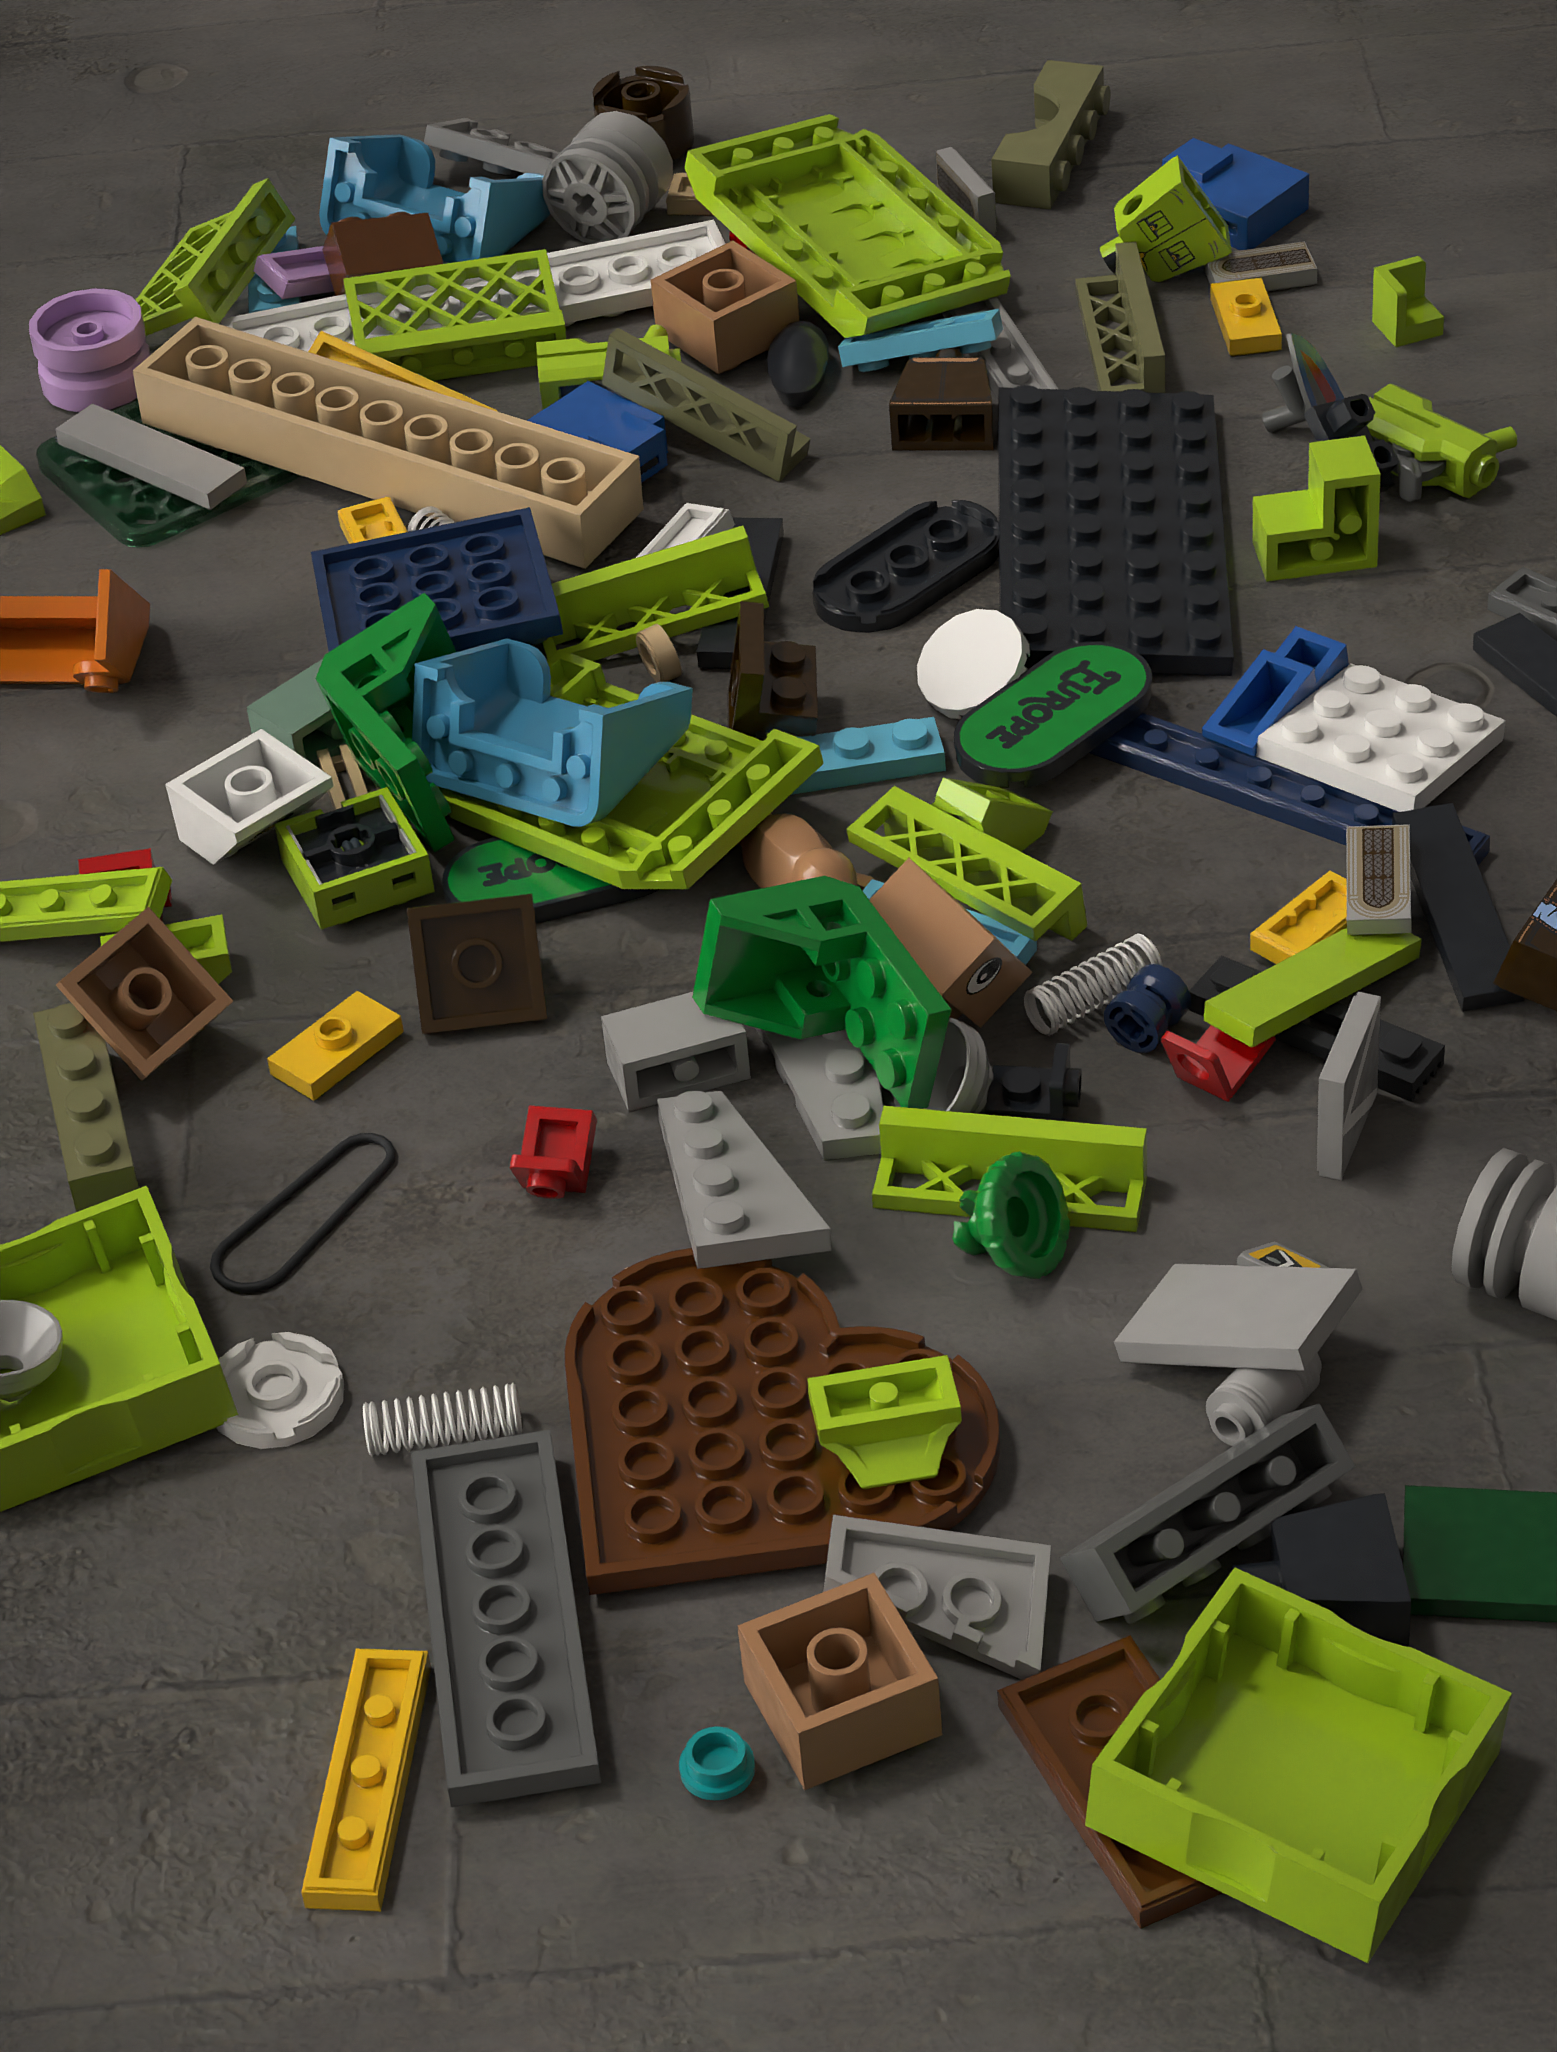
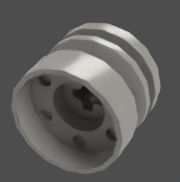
M618 111L600 113L589 121L573 138L571 144L565 147L559 156L548 165L542 179L543 197L553 218L566 232L578 240L595 244L629 236L635 226L643 220L645 214L667 193L673 180V160L665 142L647 123L634 115Z
M1502 1148L1492 1156L1480 1173L1467 1200L1453 1247L1452 1274L1456 1283L1474 1289H1480L1484 1285L1488 1295L1503 1299L1512 1293L1520 1283L1519 1299L1522 1307L1557 1320V1186L1555 1188L1554 1169L1552 1164L1536 1159L1529 1164L1526 1155Z

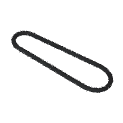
M359 1133L349 1136L336 1145L218 1245L212 1253L210 1270L214 1280L224 1288L239 1293L258 1292L271 1288L282 1281L388 1171L394 1163L396 1154L392 1142L379 1134ZM366 1142L379 1144L385 1149L386 1156L383 1162L276 1273L266 1279L246 1283L230 1280L222 1274L220 1262L224 1253L345 1150L353 1145Z

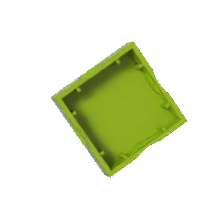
M147 1186L57 1219L46 1227L23 1238L0 1244V1300L24 1301L41 1306L51 1312L59 1321L63 1336L61 1361L56 1370L43 1383L32 1389V1392L24 1398L13 1402L0 1399V1512L221 1426L227 1421V1418L238 1415L221 1364L195 1301L189 1295L172 1245ZM0 1369V1374L13 1372L16 1370Z
M1235 1567L1186 1634L1181 1652L1173 1666L1161 1680L1143 1693L1092 1764L1085 1826L1355 1958L1369 1963L1499 1755L1512 1693L1412 1647L1398 1645L1369 1635L1350 1625L1332 1611Z

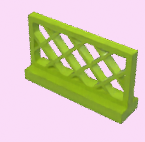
M269 178L253 184L233 211L188 230L136 298V302L141 306L145 336L188 319H193L194 317L217 324L221 322L256 274L253 270L257 256L270 254L295 221V217Z
M546 249L343 279L355 346L432 381L537 366L536 342L566 339L562 310L559 308ZM539 269L540 275L529 286L512 279L516 272ZM479 277L489 282L478 294L461 286L466 279ZM430 285L438 289L427 301L410 292L415 287ZM500 289L518 296L508 308L490 300ZM376 292L386 296L376 309L357 299V295ZM450 296L467 304L456 316L439 308ZM399 303L416 311L405 324L388 316ZM530 303L548 311L523 316L519 315ZM479 311L496 318V320L468 323ZM428 318L446 326L421 331L417 330ZM377 326L394 333V335L365 339Z

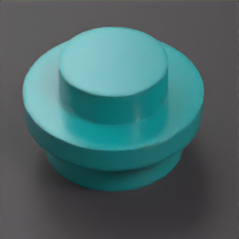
M714 1726L702 1729L689 1739L679 1759L681 1781L689 1792L702 1799L724 1800L734 1797L744 1791L754 1777L755 1760L753 1751L737 1732L729 1728Z

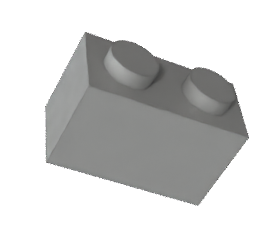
M693 992L601 1016L607 1064L628 1112L658 1104L657 1099L676 1097L687 1091L703 1092L751 1079L746 1031L743 1025L703 1014L692 998Z

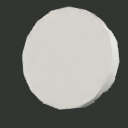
M975 609L956 615L940 626L924 645L917 664L918 685L934 709L949 718L961 719L960 715L964 716L971 709L1027 671L1024 665L1027 659L1026 653L1030 656L1029 643L1015 622L997 610Z
M292 1332L271 1333L273 1339L271 1341L255 1344L254 1338L235 1345L219 1358L238 1415L227 1418L223 1425L217 1427L220 1433L236 1444L254 1448L288 1447L313 1437L333 1421L343 1403L344 1380L332 1350L313 1337Z

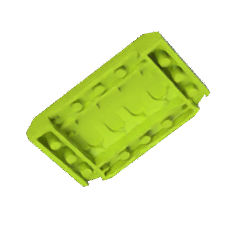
M828 114L687 151L685 170L696 199L758 257L795 279L797 294L844 338L877 332L1003 295L1008 291L1011 274L1009 269L1003 270L1001 264L1003 250L1000 242L883 138L871 131L862 129L853 135L837 128L839 118Z
M561 649L557 650L547 659L550 667V696L585 706L595 704L606 708L638 700L639 694L606 683L601 664ZM691 714L689 728L622 801L604 819L583 827L570 826L439 786L437 787L446 798L452 810V813L449 814L450 818L621 889H689L816 772L824 762L819 745L780 730L773 729L766 735L767 738L762 741Z

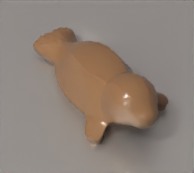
M770 813L738 843L742 846L745 867L760 889L820 876H828L859 886L863 891L873 879L871 876L857 873L846 855L834 850L828 841L804 819L792 814L772 815Z

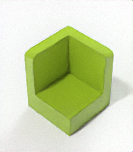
M1420 256L1374 268L1372 322L1395 347L1443 335L1444 316L1425 297L1426 262Z

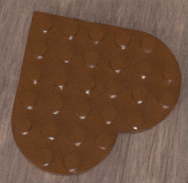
M692 1248L656 1255L640 1261L613 1276V1287L598 1298L593 1305L585 1302L571 1324L565 1346V1371L589 1595L826 1564L833 1515L949 1531L975 1509L985 1496L996 1474L1000 1457V1430L996 1404L980 1374L958 1354L953 1360L949 1357L948 1359L961 1405L962 1421L948 1437L937 1476L869 1489L861 1488L838 1455L820 1445L809 1399L807 1378L944 1356V1354L925 1346V1337L912 1332L875 1326L840 1328L830 1301L815 1282L804 1273L797 1278L786 1271L772 1266V1259L697 1269Z

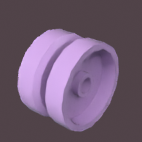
M94 288L73 291L53 298L37 309L29 321V334L34 356L38 359V374L43 395L52 405L67 411L81 412L93 403L104 409L111 410L130 403L137 398L133 370L151 354L149 345L145 342V325L141 306L132 296L117 290Z

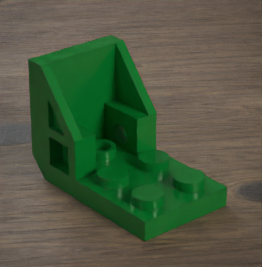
M423 593L326 653L315 679L356 763L379 789L385 787L389 789L410 825L430 848L436 852L455 840L445 819L447 815L452 813V810L440 789L433 782L428 783L426 776L433 772L432 766L418 744L414 741L412 742L415 663L452 654L456 650L436 604Z
M820 876L710 899L692 996L703 1014L800 1040L846 1030L852 1045L859 1047L876 1071L881 1085L885 1089L890 1090L901 1107L917 1109L929 1107L951 1008L859 886L828 876Z

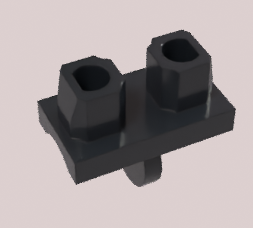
M1360 394L1316 405L1305 412L1304 416L1317 442L1365 436L1380 472V493L1386 492L1394 485L1390 472L1395 468L1399 460L1391 444L1383 439L1374 441L1367 425L1373 420L1375 410L1367 395Z

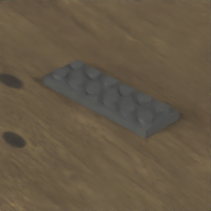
M544 1430L412 1451L411 1461L447 1790L451 1808L601 1783L551 1431Z

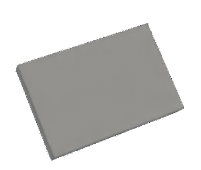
M1174 1264L1118 1335L1114 1344L1120 1362L1304 1371L1363 1288L1357 1269Z

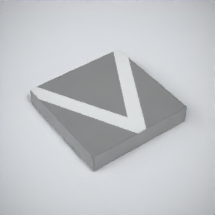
M1358 992L1356 996H1353L1320 1074L1317 1135V1171H1319V1176L1342 1181L1377 1095L1381 996Z

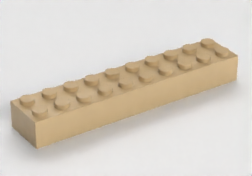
M194 317L133 370L143 424L376 500L390 497L394 506L414 513L425 507L433 506L453 519L454 522L530 507L543 555L586 569L644 510L638 455L198 317ZM433 512V513H428V514L425 515V516H426V517H429V516L433 515L434 512Z

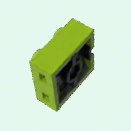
M387 787L342 801V808L323 813L322 809H318L274 824L281 860L321 930L337 924L347 923L355 918L393 905L403 904L411 899L435 892L429 855Z

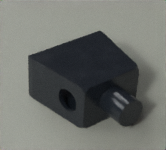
M1385 1493L1368 1495L1278 1517L1271 1524L1270 1561L1232 1565L1231 1572L1236 1567L1332 1611L1350 1625L1369 1635L1409 1647L1411 1598Z

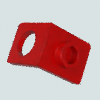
M1211 1025L1196 1044L1170 1031H1166L1161 1038L1177 1078L1227 1102L1231 1100L1276 1040V1037L1273 1036L1251 1048Z

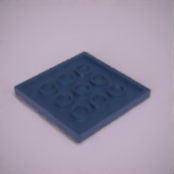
M530 507L311 552L329 652L423 593L436 604L456 652L503 639L536 645L546 641L549 637L563 635L558 606Z

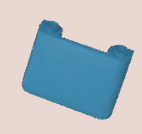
M400 134L330 137L319 211L320 224L326 235L328 234L331 222H338L347 217L370 219L387 217L396 212H407L409 214L429 213L443 264L502 256L546 220L551 213L543 197V174L524 173L516 179L493 180L482 176L470 177L469 187L471 189L468 193H463L433 184L435 158L430 147L421 140Z
M503 639L415 663L412 742L414 741L418 744L432 766L433 772L426 776L429 783L433 782L436 786L570 826L583 827L604 819L684 735L689 728L691 719L693 688L671 682H657L645 687L640 693L638 700L611 708L595 704L590 706L577 704L550 696V667L539 649L526 643Z

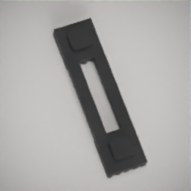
M1221 955L1189 990L1191 994L1189 1011L1204 1017L1205 1001L1262 971ZM1336 1002L1309 1018L1340 1030L1349 1006ZM1380 1019L1377 1088L1412 1102L1415 1099V1094H1419L1423 1090V1084L1427 1085L1430 1081V1076L1434 1077L1437 1073V1067L1441 1068L1444 1065L1445 1045ZM1301 1022L1275 1035L1276 1040L1327 1060L1336 1036Z

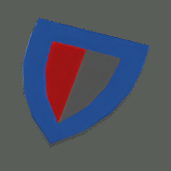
M1293 333L1286 334L1294 371L1291 366L1286 365L1278 368L1272 374V378L1286 405L1265 411L1262 414L1265 428L1269 433L1306 421L1304 413L1313 406L1344 399L1336 380L1316 349L1302 336Z

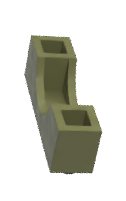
M1053 60L1046 61L1034 83L1036 129L1005 134L991 159L995 203L1051 210L1060 191L1067 190L1070 173L1074 165H1080L1086 142L1094 139L1100 116H1106L1109 110L1111 90L1109 86L1104 85V66Z
M72 1003L34 1012L33 1016L63 1160L76 1212L139 1189L106 1041Z

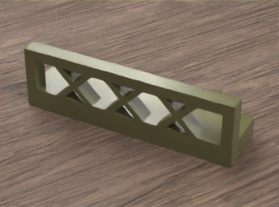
M1116 243V275L1075 279V292L1098 391L1122 392L1128 389H1139L1148 393H1165V353L1137 243ZM1118 293L1107 302L1093 297L1096 295ZM1109 319L1121 325L1112 330L1101 324ZM1117 348L1128 354L1120 359L1107 353ZM1121 377L1137 383L1111 386Z
M617 328L609 335L602 385L640 406L664 416V419L778 482L808 455L811 438L796 431L797 426L620 328Z

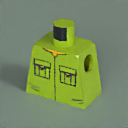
M1178 155L1170 159L1116 204L1114 212L1116 230L1119 236L1100 246V252L1106 265L1115 274V244L1136 242L1142 267L1150 279L1155 282L1164 281L1232 253L1227 223Z

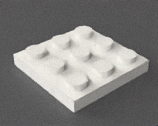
M1350 664L1258 736L1256 757L1402 812L1424 808L1503 741L1506 720L1487 714L1478 706L1457 703L1433 694L1424 686L1406 684L1381 675L1372 667Z

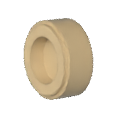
M654 624L638 632L636 636L637 648L652 678L656 682H668L681 676L682 669L678 655L664 629L659 624Z

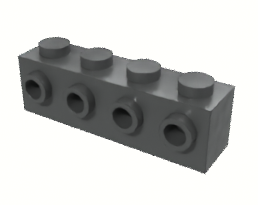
M1319 1403L1279 1416L1059 1558L1096 1622L1123 1616L1127 1624H1131L1162 1607L1166 1603L1162 1593L1179 1582L1184 1587H1187L1217 1571L1222 1566L1218 1557L1237 1545L1241 1551L1271 1535V1524L1278 1517L1291 1509L1294 1514L1306 1511L1327 1499L1332 1494L1328 1485L1356 1466Z

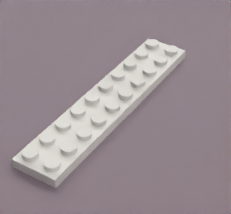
M714 219L547 253L565 327L580 320L600 316L615 317L623 314L625 311L653 306L651 279L726 244ZM539 269L516 272L512 279L529 286L540 275ZM478 277L466 279L461 286L478 294L489 282ZM430 285L415 287L410 293L427 301L438 289ZM500 289L490 300L508 308L518 296ZM378 292L357 295L359 301L374 309L386 298V296ZM346 294L223 318L221 320V325L306 352L309 351L320 331L355 346ZM450 296L439 308L456 316L467 304ZM399 303L388 316L405 324L416 311ZM530 303L519 315L523 316L548 311ZM479 311L468 323L496 320V318ZM428 318L417 330L421 331L446 326ZM377 326L365 339L394 335V333Z

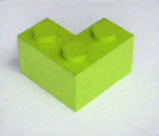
M1365 436L1309 443L1308 490L1253 497L1252 543L1266 582L1377 567L1380 472Z

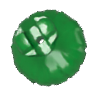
M1019 1151L1002 1156L989 1166L980 1181L978 1190H967L959 1199L961 1202L960 1208L969 1214L971 1218L968 1222L954 1221L952 1239L954 1245L966 1254L973 1256L987 1251L998 1267L1013 1276L1040 1279L1056 1269L1057 1264L1062 1261L1067 1246L1066 1241L1069 1238V1210L1063 1185L1052 1171L1050 1165L1037 1155L1034 1156Z

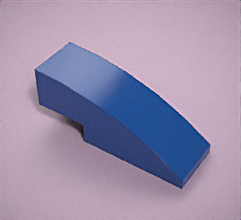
M1295 626L1275 653L1264 649L1261 651L1202 727V736L1246 754L1256 756L1258 736L1349 665L1347 644Z

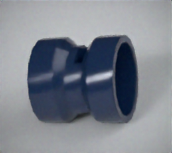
M1148 964L1132 977L1127 985V990L1118 993L1107 1005L1104 1011L1105 1025L1113 1038L1125 1048L1136 1053H1148L1159 1045L1162 1036L1168 1031V1027L1177 1024L1188 1012L1191 1006V994L1187 985L1172 970L1161 965Z

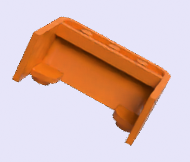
M99 569L98 596H0V684H84V689L91 692H118L119 684L130 682L149 629L150 603L111 569Z

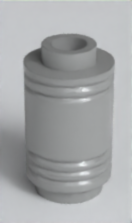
M1318 1353L1304 1371L1236 1368L1206 1401V1413L1215 1435L1224 1443L1234 1446L1279 1416L1294 1412L1319 1385L1322 1365Z

